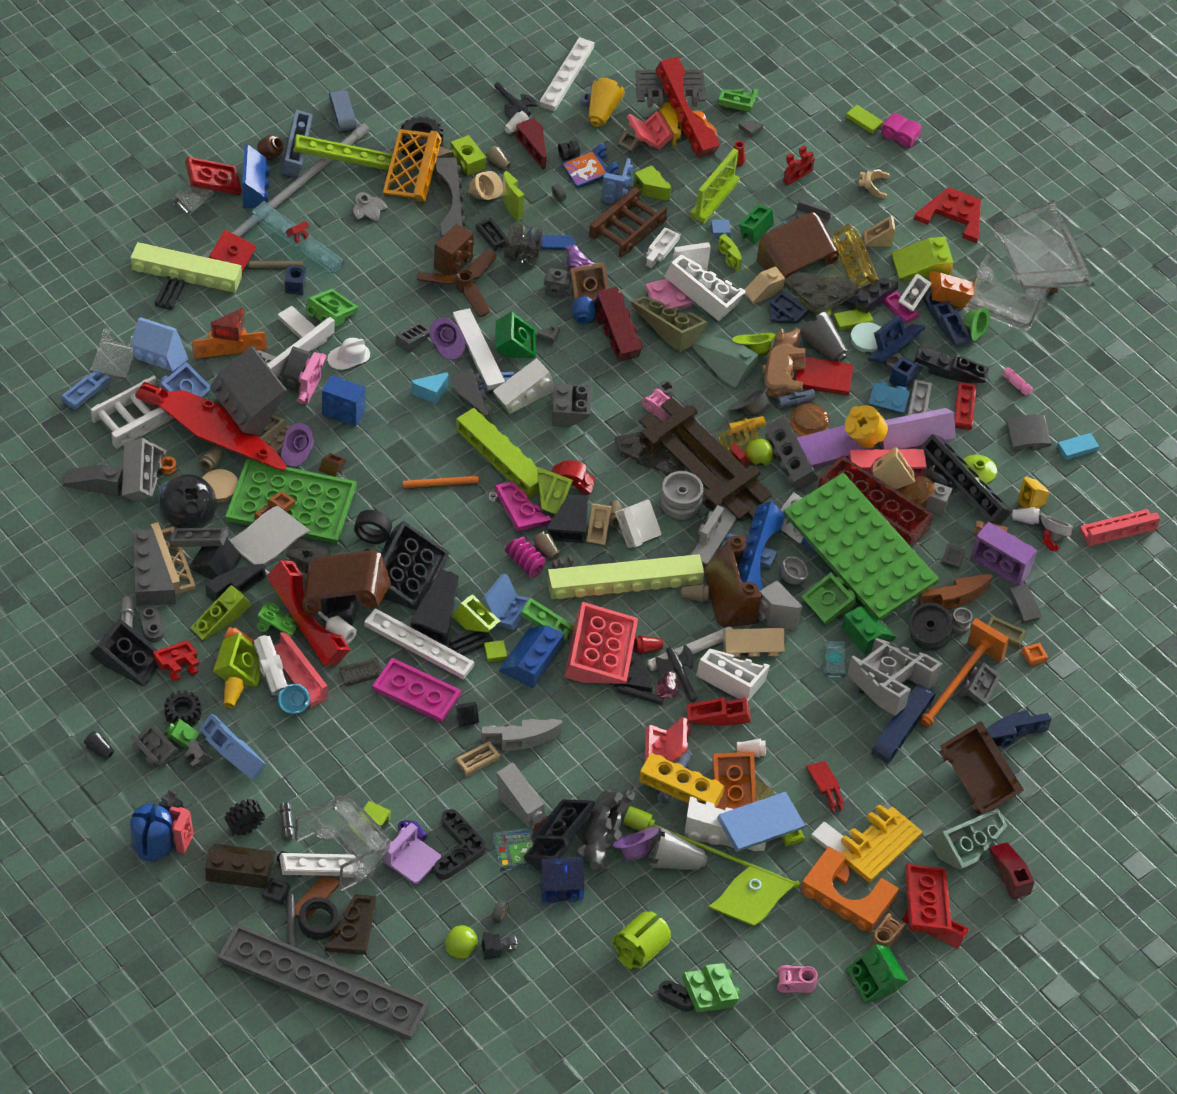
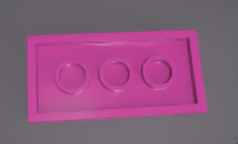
M391 658L372 685V691L440 723L444 721L461 696L460 689L394 658Z

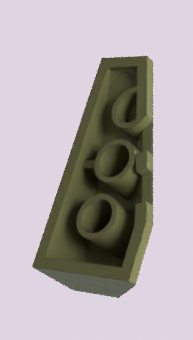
M646 296L631 301V305L659 336L679 352L693 346L708 323L691 312L688 315L679 312L677 307H673V309L665 307L663 302Z

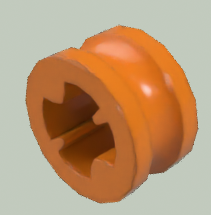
M170 456L163 457L160 462L162 463V467L159 469L163 475L174 474L176 472V460Z

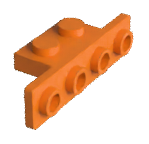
M233 327L231 330L225 331L223 329H215L212 332H208L209 338L192 341L195 359L243 353L250 346L254 347L256 351L267 350L265 332L246 333L245 328Z

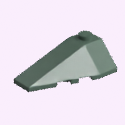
M703 332L694 345L690 347L699 358H702L707 363V367L717 374V378L734 390L757 367V353L743 345Z
M997 808L950 828L932 838L929 842L940 860L961 870L976 863L979 857L1008 825Z

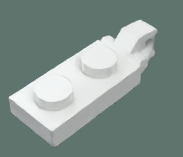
M664 228L648 248L646 266L652 268L657 261L661 262L679 241L681 234Z

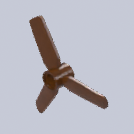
M487 249L467 269L460 270L457 276L418 272L417 280L448 285L457 284V290L464 293L479 317H485L489 314L490 309L479 288L473 284V280L478 279L497 258V255L492 250Z

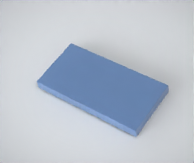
M786 792L721 813L717 817L736 852L796 832L805 827L804 822Z

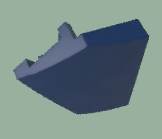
M782 290L772 300H769L771 322L798 323L809 313L808 308Z

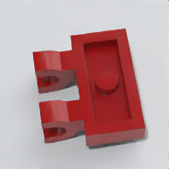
M805 145L799 148V155L802 159L795 161L793 153L786 156L789 166L784 171L783 182L787 186L813 171L814 153L812 151L807 153Z
M188 640L153 652L152 658L161 670L168 669L173 682L181 679L178 672L182 670L179 666L182 663L186 664V668L191 676L198 674V669L196 668L199 665V661L196 659L198 653Z

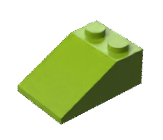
M946 237L927 238L891 253L899 281L913 280L916 274L925 279H930V271L951 276L954 262Z

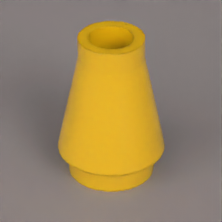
M229 677L225 681L223 702L225 707H235L244 689V682L240 678Z

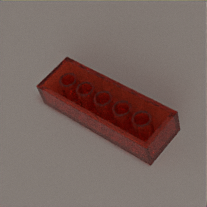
M841 456L820 477L818 488L844 473L911 548L931 528L934 514L844 456Z

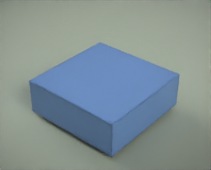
M711 220L713 237H720L724 233L730 237L729 220Z

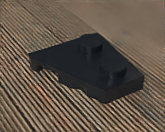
M632 652L626 684L615 683V687H619L620 684L640 691L652 692L653 684L640 653Z

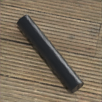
M620 684L617 690L619 693L662 705L664 697Z

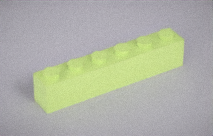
M137 242L131 255V270L161 277L169 276L171 279L178 278L179 281L182 279L184 282L236 293L242 278L241 265Z

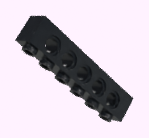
M931 434L920 447L924 449V452L990 522L1001 525L1013 512L942 437Z

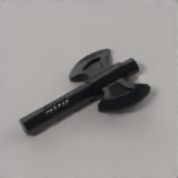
M499 82L494 84V87L512 103V105H504L505 113L510 119L516 112L521 111L529 117L531 112L527 107L538 106L533 97L520 94L521 100H519Z
M684 645L682 652L678 655L673 647L667 648L666 652L669 659L656 657L657 668L668 678H671V671L674 670L690 702L697 699L696 694L683 667L693 668L694 657L687 645Z

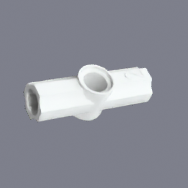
M266 635L260 636L254 640V647L259 657L260 670L263 677H266L271 694L278 696L279 692L287 686L283 674L282 661L280 656L276 654L271 637Z

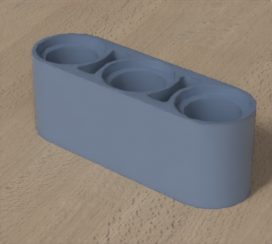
M347 90L330 92V105L338 132L355 130L356 120Z

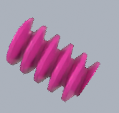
M525 537L514 539L505 547V553L509 554V557L514 559V562L519 564V567L524 569V572L529 574L530 578H535L543 570L546 558L541 557V553L536 552V548L531 547V543L526 542Z

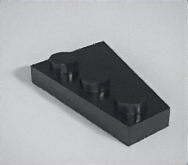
M882 278L838 297V304L868 313L898 289V282Z

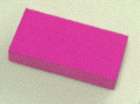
M896 291L882 302L896 317H901L905 325L917 319L919 313L915 309L912 312L900 304L898 301L901 295Z

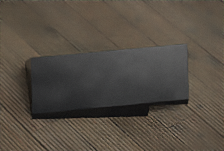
M356 595L327 598L324 615L328 618L339 616L348 624L353 625L360 603Z
M562 799L532 835L531 839L534 844L524 855V860L549 877L586 822L596 804L595 801Z

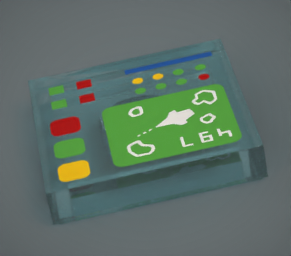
M532 827L492 833L500 871L532 866L523 858L534 844L531 839L534 834Z

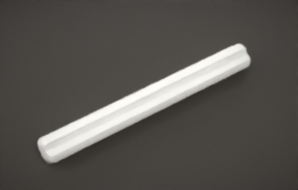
M726 627L686 645L692 654L723 642V630L732 629V627ZM683 646L674 649L678 655L682 652ZM667 653L657 656L662 659H669ZM655 658L647 661L650 671L658 669Z

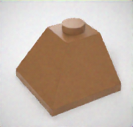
M605 263L587 264L570 269L574 300L581 296H587L594 300L597 291L609 288Z

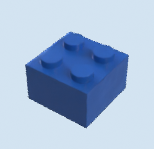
M331 375L322 390V415L357 426L365 412L366 387Z

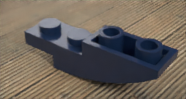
M1028 710L998 720L989 726L987 731L997 747H1007L1014 744L1016 736L1023 737L1027 734L1042 733L1048 730L1051 717L1049 713L1030 716Z

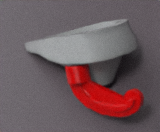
M1040 513L1039 518L1045 527L1043 533L1044 544L1049 550L1058 551L1059 545H1054L1053 541H1058L1063 536L1070 537L1073 527L1064 521Z

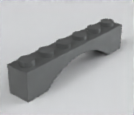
M437 158L435 163L436 183L447 193L452 205L447 216L441 221L440 239L456 223L465 227V216H461V214H464V203H460V201H463V191L459 190V188H462V179L458 177V175H461V167L457 165V158Z

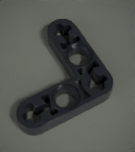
M453 809L443 812L441 823L460 846L435 863L434 873L437 878L442 880L449 879L482 857L486 847L485 841ZM447 818H454V823L451 820L447 821ZM466 830L469 835L461 837L458 835V832ZM473 845H474L475 847L480 846V849H479V850H478L477 848H474V849H472V848H473ZM456 855H463L466 859L458 862L454 857ZM440 867H442V868H444V869L447 868V871H445V870H441V871H440Z

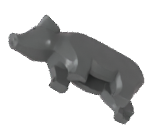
M608 789L603 791L596 799V804L591 811L584 832L585 844L581 845L576 851L580 858L585 859L590 864L592 870L605 868L606 850L621 837L622 833L619 830L622 820L621 816L625 813L630 802L634 800V792L626 790L621 794Z

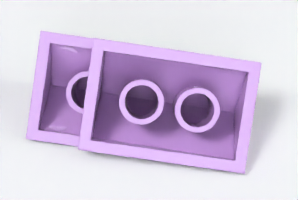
M943 408L885 420L888 432L880 445L882 450H892L895 447L898 449H921L920 447L931 434L940 436L945 441L955 440L954 412Z

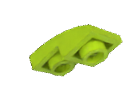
M724 233L719 237L718 249L726 255L725 262L727 265L739 272L742 261L741 254L734 242Z

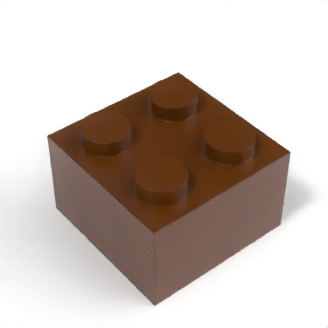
M456 223L435 243L434 269L442 274L455 275L465 264L470 263L473 259L474 233Z

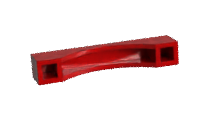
M679 57L660 61L655 69L656 75L662 82L663 90L670 99V105L674 108L677 119L684 129V134L689 139L692 151L696 154L697 158L715 153L720 147V143L714 130L703 124L687 104L683 90L685 69Z
M280 560L267 575L271 586L277 591L280 600L286 605L291 617L295 619L300 631L309 641V645L317 653L320 662L324 665H338L351 649L342 635L326 630L317 622L313 615L305 616L302 606L304 596L303 576L293 561Z

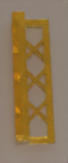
M848 223L833 233L832 236L853 286L857 288L867 280L870 283L879 280L859 231ZM846 232L845 240L840 241L839 237ZM847 245L852 246L849 254H845ZM853 258L857 259L855 267L850 266ZM858 271L862 272L863 276L856 280Z

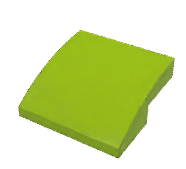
M505 171L503 177V202L508 212L518 222L523 219L524 193L518 189V180Z

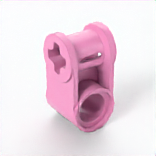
M660 389L653 390L649 397L642 399L643 407L664 422L671 417L661 407V404L670 399V397L665 395Z
M782 965L777 968V974L779 975L778 991L782 993H811L815 990L818 974L813 967Z

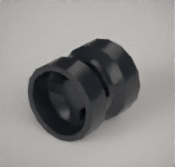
M571 140L569 143H559V156L562 160H566L571 156H580V147L577 140Z

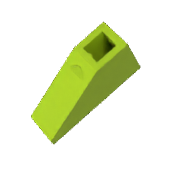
M231 585L190 628L205 641L237 620L252 603Z

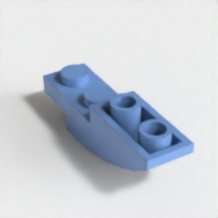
M210 714L199 730L207 737L206 740L251 779L254 780L266 765L216 715Z

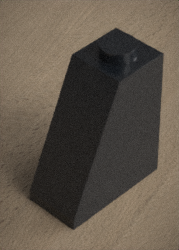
M579 494L568 495L548 525L547 534L551 535L553 541L585 543L588 496Z

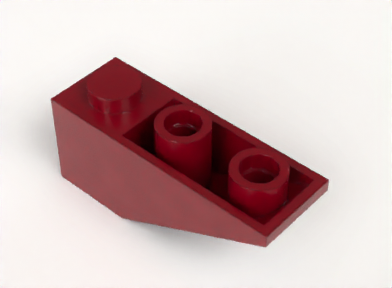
M1008 842L990 846L988 849L1011 899L1031 895L1035 881L1022 858Z

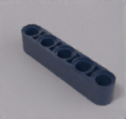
M917 684L908 697L906 707L893 717L875 743L871 754L890 763L921 719L920 716L927 711L933 702L936 693Z

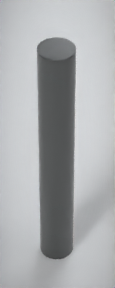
M287 894L288 944L297 948L294 894Z

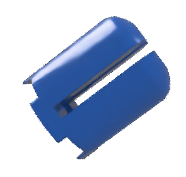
M146 804L137 808L130 819L131 842L134 851L140 859L155 862L156 859L166 854L168 856L173 849L174 842L170 813L160 805H158L155 811L154 804Z

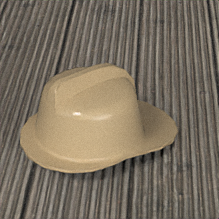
M486 171L478 173L470 181V189L467 190V193H471L477 200H490L502 194L503 184L497 173Z

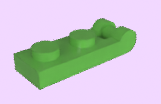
M532 598L528 599L519 614L537 627L548 625L564 633L563 644L567 643L568 635L573 632L574 626L570 622Z

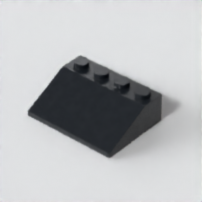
M405 521L399 523L392 530L380 553L391 582L383 599L417 610L438 573L443 568L450 552Z

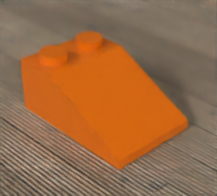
M754 752L714 753L712 755L713 780H717L724 785L723 796L716 808L722 810L726 807L736 809L756 802Z

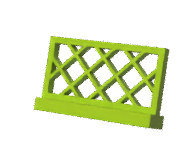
M734 148L700 187L697 204L690 211L689 217L705 224L740 181V177L735 175L738 156L737 149Z

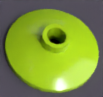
M970 455L963 459L986 484L995 479L997 467L988 457Z

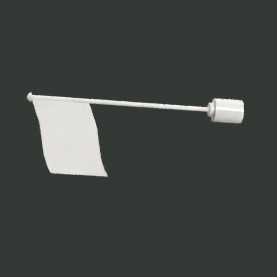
M275 506L261 515L246 530L229 540L239 553L253 565H265L278 557L297 539L311 531L282 508ZM321 612L317 613L327 621L326 630L342 635L347 644L354 639L357 632L356 629L341 617L328 618Z

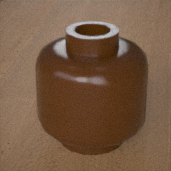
M268 135L258 142L257 150L266 157V160H272L282 153L283 142L275 135Z

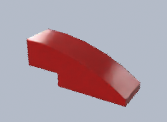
M725 697L686 704L688 723L699 725L751 723L750 706L746 698L726 701Z

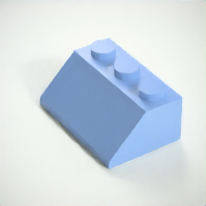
M142 317L138 319L131 343L136 359L170 371H174L188 360L177 329Z

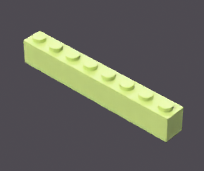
M700 554L548 569L547 583L551 600L571 597L580 598L591 595L600 596L610 593L619 594L630 591L638 592L641 590L703 584L704 569Z

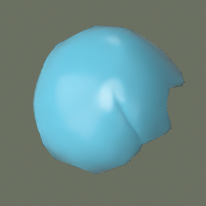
M300 684L287 685L279 692L278 703L280 708L289 714H299L310 704V694Z

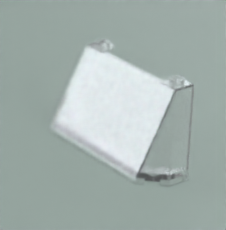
M1054 200L994 224L996 229L994 234L998 241L1001 240L1013 265L1015 273L1012 276L1016 284L1020 282L1023 289L1095 286Z

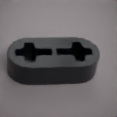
M669 980L663 981L659 985L658 996L663 1002L685 1012L694 1009V1005L685 987ZM671 989V992L668 994L664 993V991ZM687 998L690 999V1001H688L687 1003L683 1002V1000H686Z

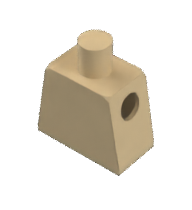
M895 447L873 463V475L867 477V481L871 487L881 484L884 490L888 492L913 484L915 473L898 448Z

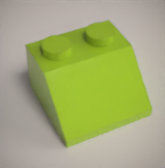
M239 633L224 639L213 672L225 681L229 677H237L243 680V685L257 687L261 670L254 644Z

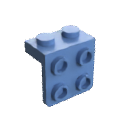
M627 158L622 176L610 173L604 174L601 202L614 205L628 193L627 188H630L632 181L629 175H632L633 165H630L631 159Z
M502 574L483 597L487 609L500 620L496 627L514 630L522 621L523 617L519 614L529 599L528 597L517 596L507 574Z

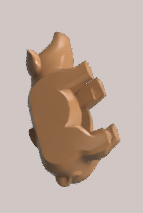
M798 328L788 333H784L780 329L775 336V342L768 353L767 364H763L765 387H768L766 391L768 397L777 399V397L786 396L795 391L800 392L803 389V382L793 380L794 371L802 370L806 367L805 348H797L801 335Z

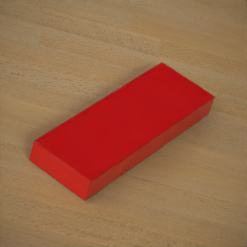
M958 382L954 415L955 428L972 430L977 386L975 384Z

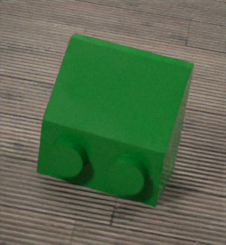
M511 311L496 320L495 349L509 358H535L536 329Z
M858 607L844 615L842 629L864 655L872 652L875 638L888 642L896 639V636L882 620L878 621L867 608Z

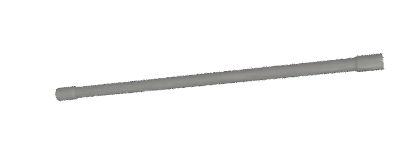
M364 123L361 124L341 144L352 145L369 132V127ZM321 158L232 233L241 237L334 159ZM214 247L208 250L202 257L209 258Z

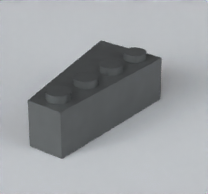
M153 528L133 529L136 606L176 604L175 589Z

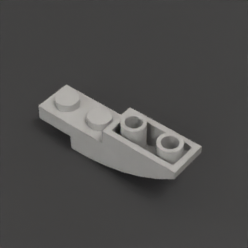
M528 719L522 720L521 726L496 727L491 725L482 727L481 744L488 741L491 744H501L502 751L534 747L559 736L562 729V720Z

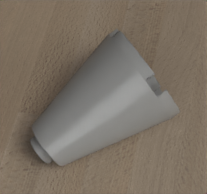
M659 828V837L654 836L650 848L649 858L652 859V863H648L649 867L679 870H700L701 867H705L707 855H705L704 850L665 828Z

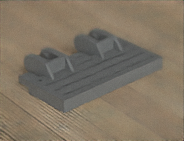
M656 70L635 71L638 102H645V97H647L648 108H651L653 105L652 97H658V107H663V97L664 102H670L667 93L663 90L661 80L656 75ZM685 70L683 78L685 98L686 96H692L693 107H697V96L698 101H706L703 70Z

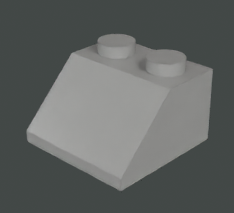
M778 581L760 590L761 599L757 616L758 620L767 627L797 630L802 609L801 604Z

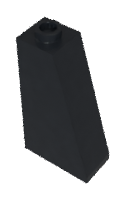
M441 569L411 618V628L443 645H446L448 642L458 591V575Z

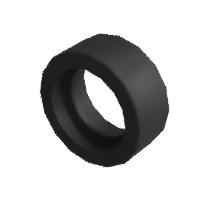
M375 510L360 512L354 525L355 534L361 540L372 544L386 542L392 529L390 518ZM365 524L374 525L381 530L372 529Z
M314 897L307 900L301 906L298 916V925L302 933L315 940L330 937L338 925V909L333 902L323 897ZM317 908L326 910L331 916L330 924L324 928L312 927L306 921L307 913Z

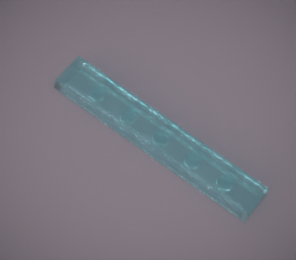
M265 201L252 210L254 217L332 274L345 264L343 258L309 233V238L305 240L299 234L301 241L298 243L294 241V235L288 237L285 231L296 226V224Z

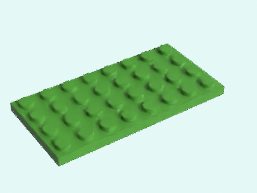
M844 473L783 510L784 516L878 621L939 583L938 576Z

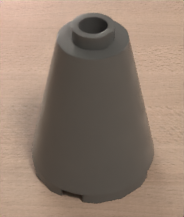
M827 312L815 316L817 320L813 322L810 320L801 329V339L831 361H843L847 356V349L831 317Z

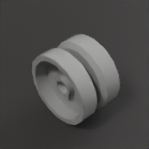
M677 471L666 476L662 483L660 506L663 512L669 517L678 520L690 519L697 515L701 508L703 496L701 480L695 474L687 471Z

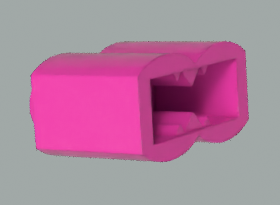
M892 113L883 123L881 134L887 139L896 140L902 146L911 147L920 137L922 126L915 121L907 120L900 114Z

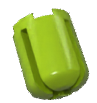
M640 913L612 938L611 947L615 946L619 954L617 959L627 968L632 969L635 967L642 969L669 944L671 931L663 918L658 919L659 915L656 913Z

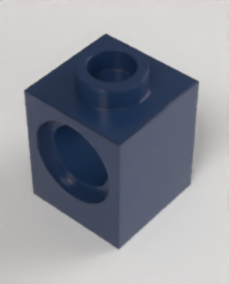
M288 265L285 278V293L303 295L306 282V267Z

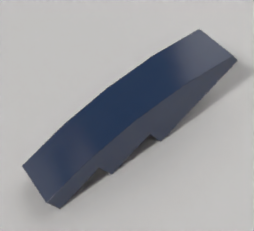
M931 293L923 296V300L934 320L955 346L972 342V338L958 311L954 312L949 301L939 302L932 300Z

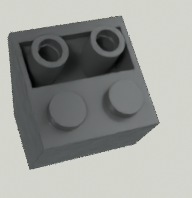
M554 383L552 426L571 427L590 417L591 385Z

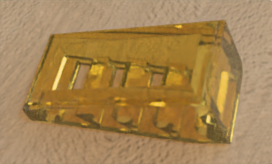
M754 420L717 434L721 445L727 450L731 446L728 445L725 435L727 434L731 445L736 443L738 446L760 438ZM748 426H749V428H750V430H751V433H752V436H751V437H750L749 432H748V429H747ZM740 429L743 430L746 439L742 438ZM732 432L736 433L738 442H735Z

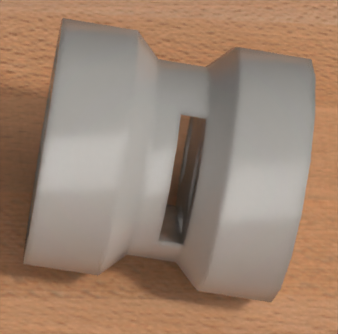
M962 607L954 611L952 617L953 632L965 634L969 631L972 621L970 610Z

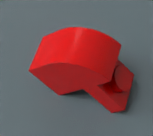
M566 460L553 466V473L573 480L571 486H574L584 495L591 494L595 478L585 471V464L574 460Z

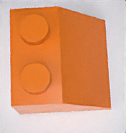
M929 272L930 282L932 283L930 285L932 300L939 302L949 301L953 306L964 308L974 296L972 282L939 272Z

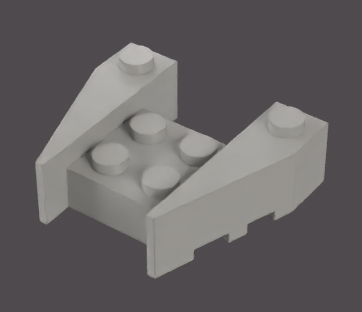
M875 638L872 652L865 659L860 660L855 656L851 657L847 676L879 707L896 715L906 707L910 688L902 683L909 679L929 689L938 682L943 663L927 654L920 652L917 655L909 652V648L902 647V649L890 646L888 641Z

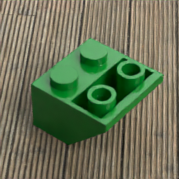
M875 944L846 968L865 1003H870L893 994L908 982L906 975L890 948L883 945Z

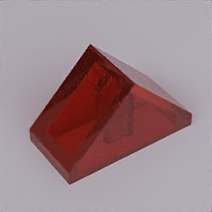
M241 308L211 322V336L213 338L239 341L245 324L244 309Z

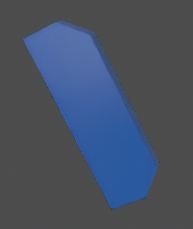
M533 235L528 239V249L566 250L565 247L576 245V240L570 236Z

